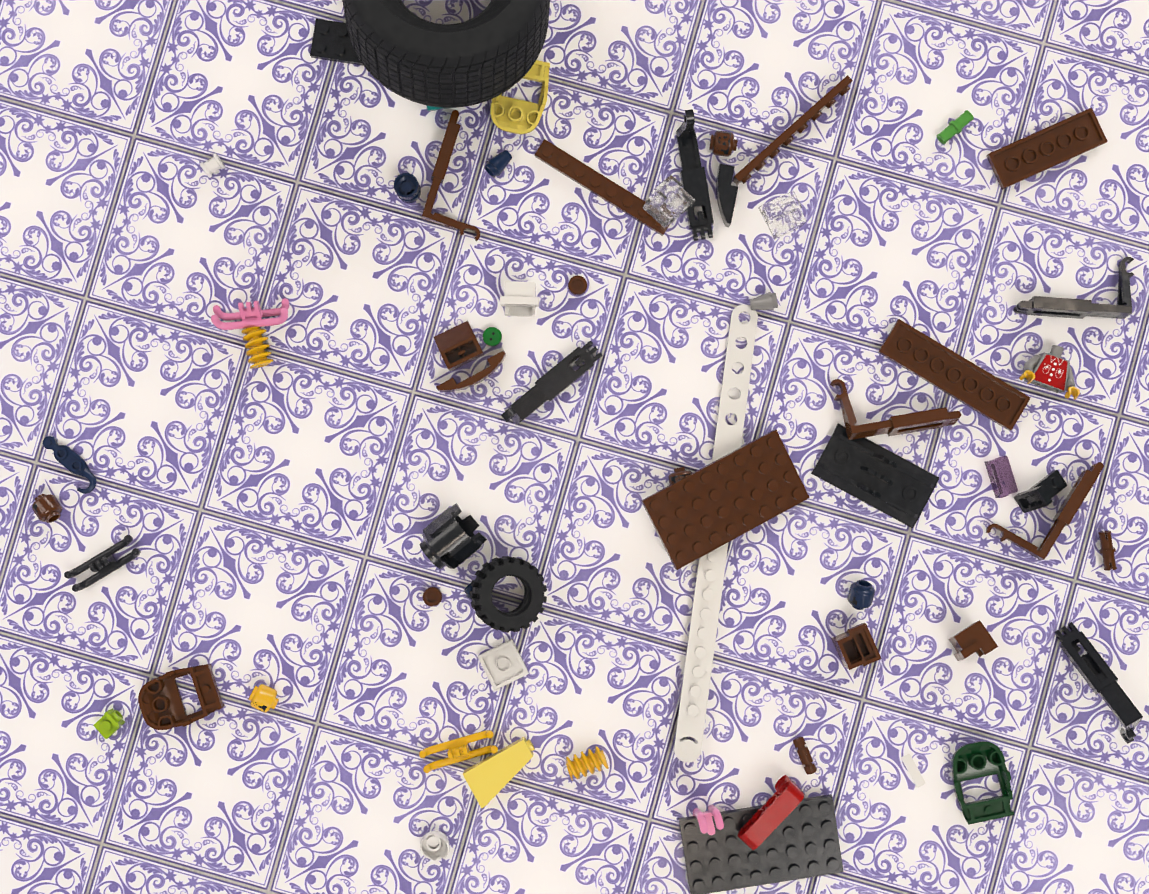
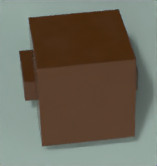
M980 620L948 639L957 651L954 654L957 661L963 660L975 652L981 657L998 647Z
M865 622L831 638L843 666L848 670L860 665L866 666L882 659Z

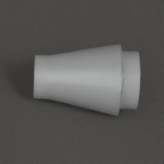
M768 292L750 299L751 310H774V308H778L776 293Z

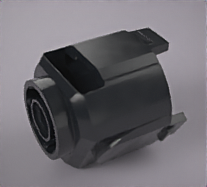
M457 503L445 510L423 529L422 536L424 540L419 544L420 548L439 569H442L445 565L448 568L455 569L481 548V545L487 540L480 532L476 535L473 533L480 525L471 515L463 520L461 519L459 514L462 511Z

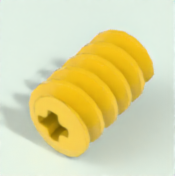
M250 327L242 330L243 334H247L243 337V340L248 342L245 344V348L250 349L246 352L247 356H251L248 359V363L254 364L250 366V369L264 367L273 362V359H267V356L272 353L265 351L266 348L270 347V344H264L268 337L262 336L267 330L260 329V327Z
M595 746V753L588 749L587 756L583 751H581L580 758L573 754V761L566 757V766L572 781L573 775L576 779H580V773L586 777L587 770L594 774L595 767L599 772L602 771V765L609 769L603 750H600L597 746Z

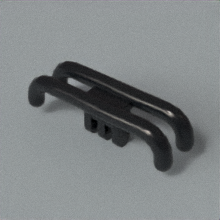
M126 535L118 543L78 567L66 571L64 577L67 579L75 577L89 568L92 572H97L86 580L73 585L72 591L78 592L89 587L137 558L141 553L138 548H134L132 552L115 561L112 555L129 545L133 541V537Z

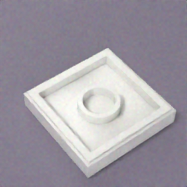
M513 639L477 656L494 691L529 674Z

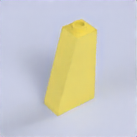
M522 737L497 753L464 770L463 776L481 808H484L533 757V750L535 748L530 739L526 740L525 737Z

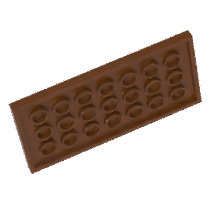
M772 430L641 500L674 568L678 570L810 497L777 430Z

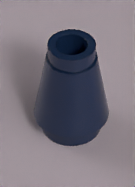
M504 150L486 161L487 164L484 168L493 178L500 176L512 159V156L507 150Z

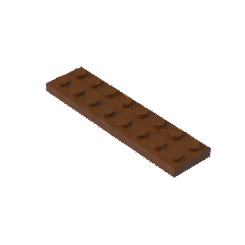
M900 319L896 321L878 351L881 355L1008 431L1013 429L1031 398Z

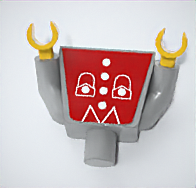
M1052 345L1050 354L1044 352L1035 355L1024 364L1023 374L1019 379H1024L1027 384L1031 383L1056 393H1062L1066 390L1065 398L1067 399L1070 395H1073L1074 400H1076L1080 394V390L1075 386L1070 361L1061 358L1064 350L1063 347Z

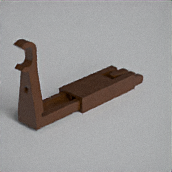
M453 110L432 173L431 180L433 182L421 219L459 230L460 237L464 235V230L466 229L474 231L476 233L474 239L478 241L480 230L477 227L438 213L431 214L440 183L443 184L461 126L457 124L459 111Z
M835 379L830 384L831 386H839L841 390V395L837 394L834 400L840 401L848 440L888 434L889 437L954 425L962 415L960 411L948 412L947 407L891 416L889 420L855 425L857 420L845 383L840 379Z
M1103 463L1093 464L1090 470L1087 469L1081 472L1053 518L1054 524L1039 548L998 524L989 525L986 528V533H990L991 529L995 528L1002 532L1000 542L1007 539L1035 558L1044 560L1063 528L1070 524L1104 467Z

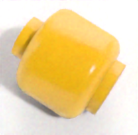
M260 684L258 687L255 686L248 699L251 701V707L263 713L268 712L270 708L274 710L279 701L276 698L277 691L265 684Z

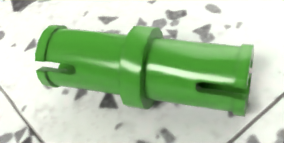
M965 110L963 114L956 120L950 121L949 126L936 135L937 139L942 144H946L948 140L955 134L961 133L962 128L974 120L973 115L968 110Z

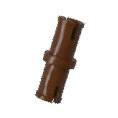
M1111 531L1098 532L1101 544L1099 551L1103 557L1104 570H1116L1114 555L1116 549L1113 547Z

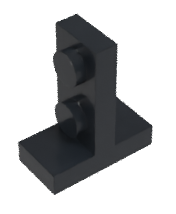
M1054 470L1029 490L1018 493L1013 498L1023 513L1048 506L1053 502L1051 498L1068 485L1059 471Z

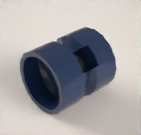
M402 173L395 178L394 190L400 200L405 203H413L420 198L421 187L414 175Z

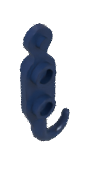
M45 437L43 446L54 451V457L71 473L86 477L89 480L90 485L88 488H77V491L83 494L92 492L96 487L97 481L87 466L86 461L70 447L58 445L55 437Z

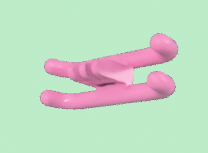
M287 298L282 299V306L280 308L261 310L258 301H254L253 308L251 302H246V308L243 302L238 303L240 312L224 313L220 306L215 305L211 321L217 328L222 330L280 325L288 318L289 300ZM279 316L277 318L262 319V317ZM220 319L226 320V321L241 320V319H242V321L227 322V323H226V322L220 321Z
M713 804L709 805L708 811L701 812L698 808L693 810V816L698 820L701 833L715 834L712 816L714 817L716 828L718 830L724 828L721 813Z

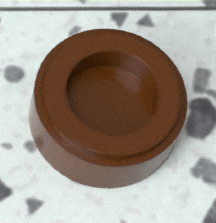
M578 275L573 276L568 283L569 291L574 295L585 293L587 289L585 278Z
M429 587L423 593V601L428 606H436L442 601V592L437 587Z

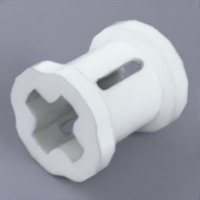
M216 153L205 163H200V166L209 178L219 169L226 168Z

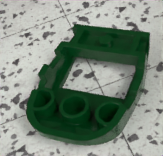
M986 741L969 743L958 748L951 760L954 793L967 824L970 825L1014 815V811L1010 809V800L1013 799L1010 786L1011 775L1006 768L1005 758L1000 748ZM997 774L1002 796L965 803L961 781Z

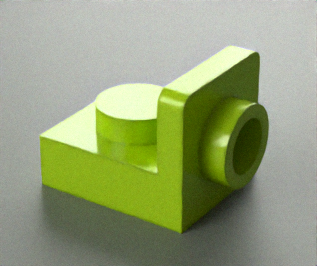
M112 708L106 711L104 716L93 726L105 739H108L126 722L123 720L122 714Z

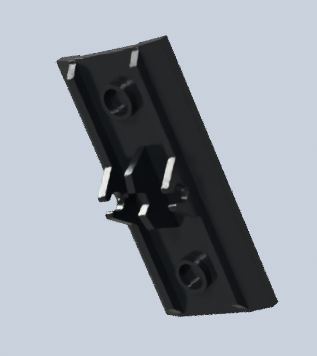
M839 423L811 472L812 475L911 528L914 527L939 480V477L867 438L848 440L846 428Z

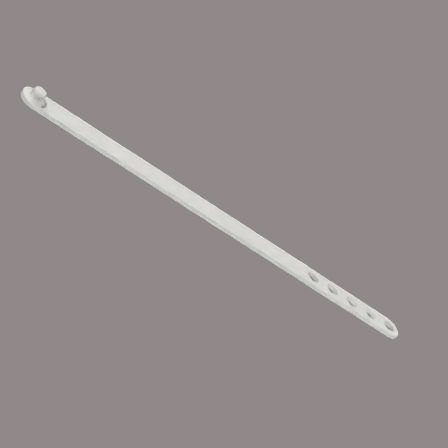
M739 305L731 314L712 462L741 447L758 321L756 310H751L749 305ZM740 313H748L750 321L745 324L741 323L738 318ZM739 337L747 341V345L743 349H739L735 345V341ZM734 363H741L743 365V372L741 374H735L732 371ZM731 388H737L740 391L738 399L733 400L729 397L728 392ZM732 413L736 415L737 421L734 425L726 423L725 417L727 414ZM728 543L700 557L698 561L674 743L676 757L680 761L687 763L696 761L702 749ZM683 737H692L698 742L695 743L693 740L684 739L680 741V739Z

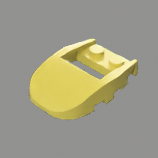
M536 60L528 73L522 78L542 83L538 104L505 97L502 94L492 99L490 108L491 119L499 129L514 134H527L538 126L547 102L550 63Z

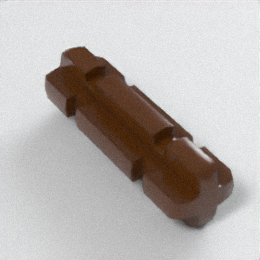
M795 738L793 743L795 748H798L797 753L802 765H805L804 770L806 774L815 773L817 768L814 763L812 764L813 759L808 747H805L806 742L804 738Z

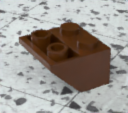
M468 321L434 337L439 352L450 372L484 356Z

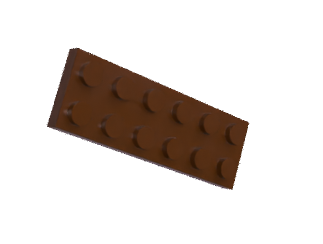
M1091 107L987 154L986 157L1003 190L1099 147L1108 141Z

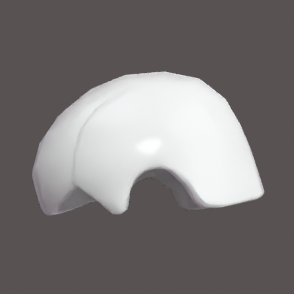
M441 831L428 832L421 839L420 851L426 858L433 861L441 858L445 859L450 852L449 840Z

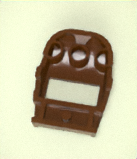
M205 664L172 670L143 685L138 695V703L145 722L153 729L168 730L173 727L190 725L208 716L210 713L222 709L225 705L222 703L211 668L212 665ZM191 674L202 710L187 715L175 679Z

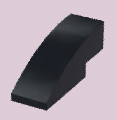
M719 164L716 177L717 203L725 227L729 228L738 192V186L731 185L735 166Z

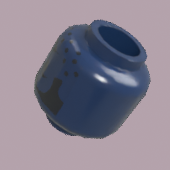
M858 580L851 584L847 600L857 610L869 608L873 602L875 589L870 582Z

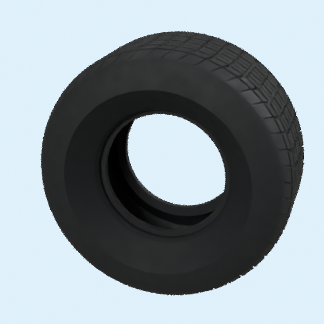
M342 0L349 39L356 55L363 62L362 64L367 71L387 89L389 88L390 91L407 100L442 108L466 107L483 103L499 96L518 83L531 69L543 48L548 29L550 0H491L489 5L479 15L470 20L457 24H438L418 17L404 5L402 0Z

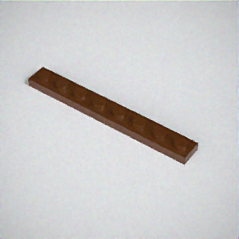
M848 75L741 169L733 177L732 181L737 186L741 182L745 184L752 177L751 173L754 170L760 171L766 165L765 161L769 157L773 159L779 154L781 146H788L794 140L793 136L797 132L801 134L808 128V122L811 120L816 121L823 114L821 111L825 107L827 109L832 107L836 103V97L839 95L844 96L851 89L849 86L853 80Z
M545 139L534 155L537 159L661 236L665 234L673 221V218Z

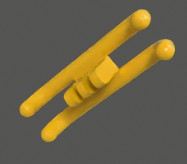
M485 730L421 750L419 757L425 758L430 754L449 749L447 758L425 765L423 771L429 773L444 766L489 753H497L498 747L496 745H489L471 751L468 747V743L485 738L490 739L494 736V733L491 730Z

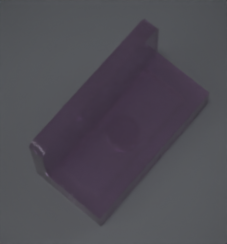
M1005 455L984 461L995 498H1003L1018 492L1008 456Z

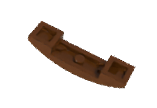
M503 350L487 359L490 364L488 368L458 384L454 378H451L436 386V388L440 392H453L472 387L493 374L507 355Z

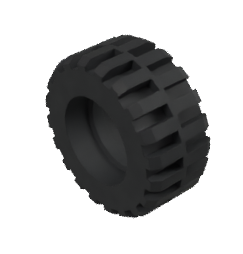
M502 556V558L496 557L492 559V562L483 564L481 571L477 570L475 573L476 579L471 582L472 591H470V597L472 598L471 606L475 609V614L482 622L495 630L509 633V631L519 632L520 628L526 629L530 627V622H536L539 619L537 615L539 612L543 613L544 608L542 605L543 602L546 603L547 597L544 596L547 587L543 584L544 578L538 573V569L535 566L516 557ZM505 576L517 577L524 586V598L521 604L510 612L498 610L492 602V590L495 584Z

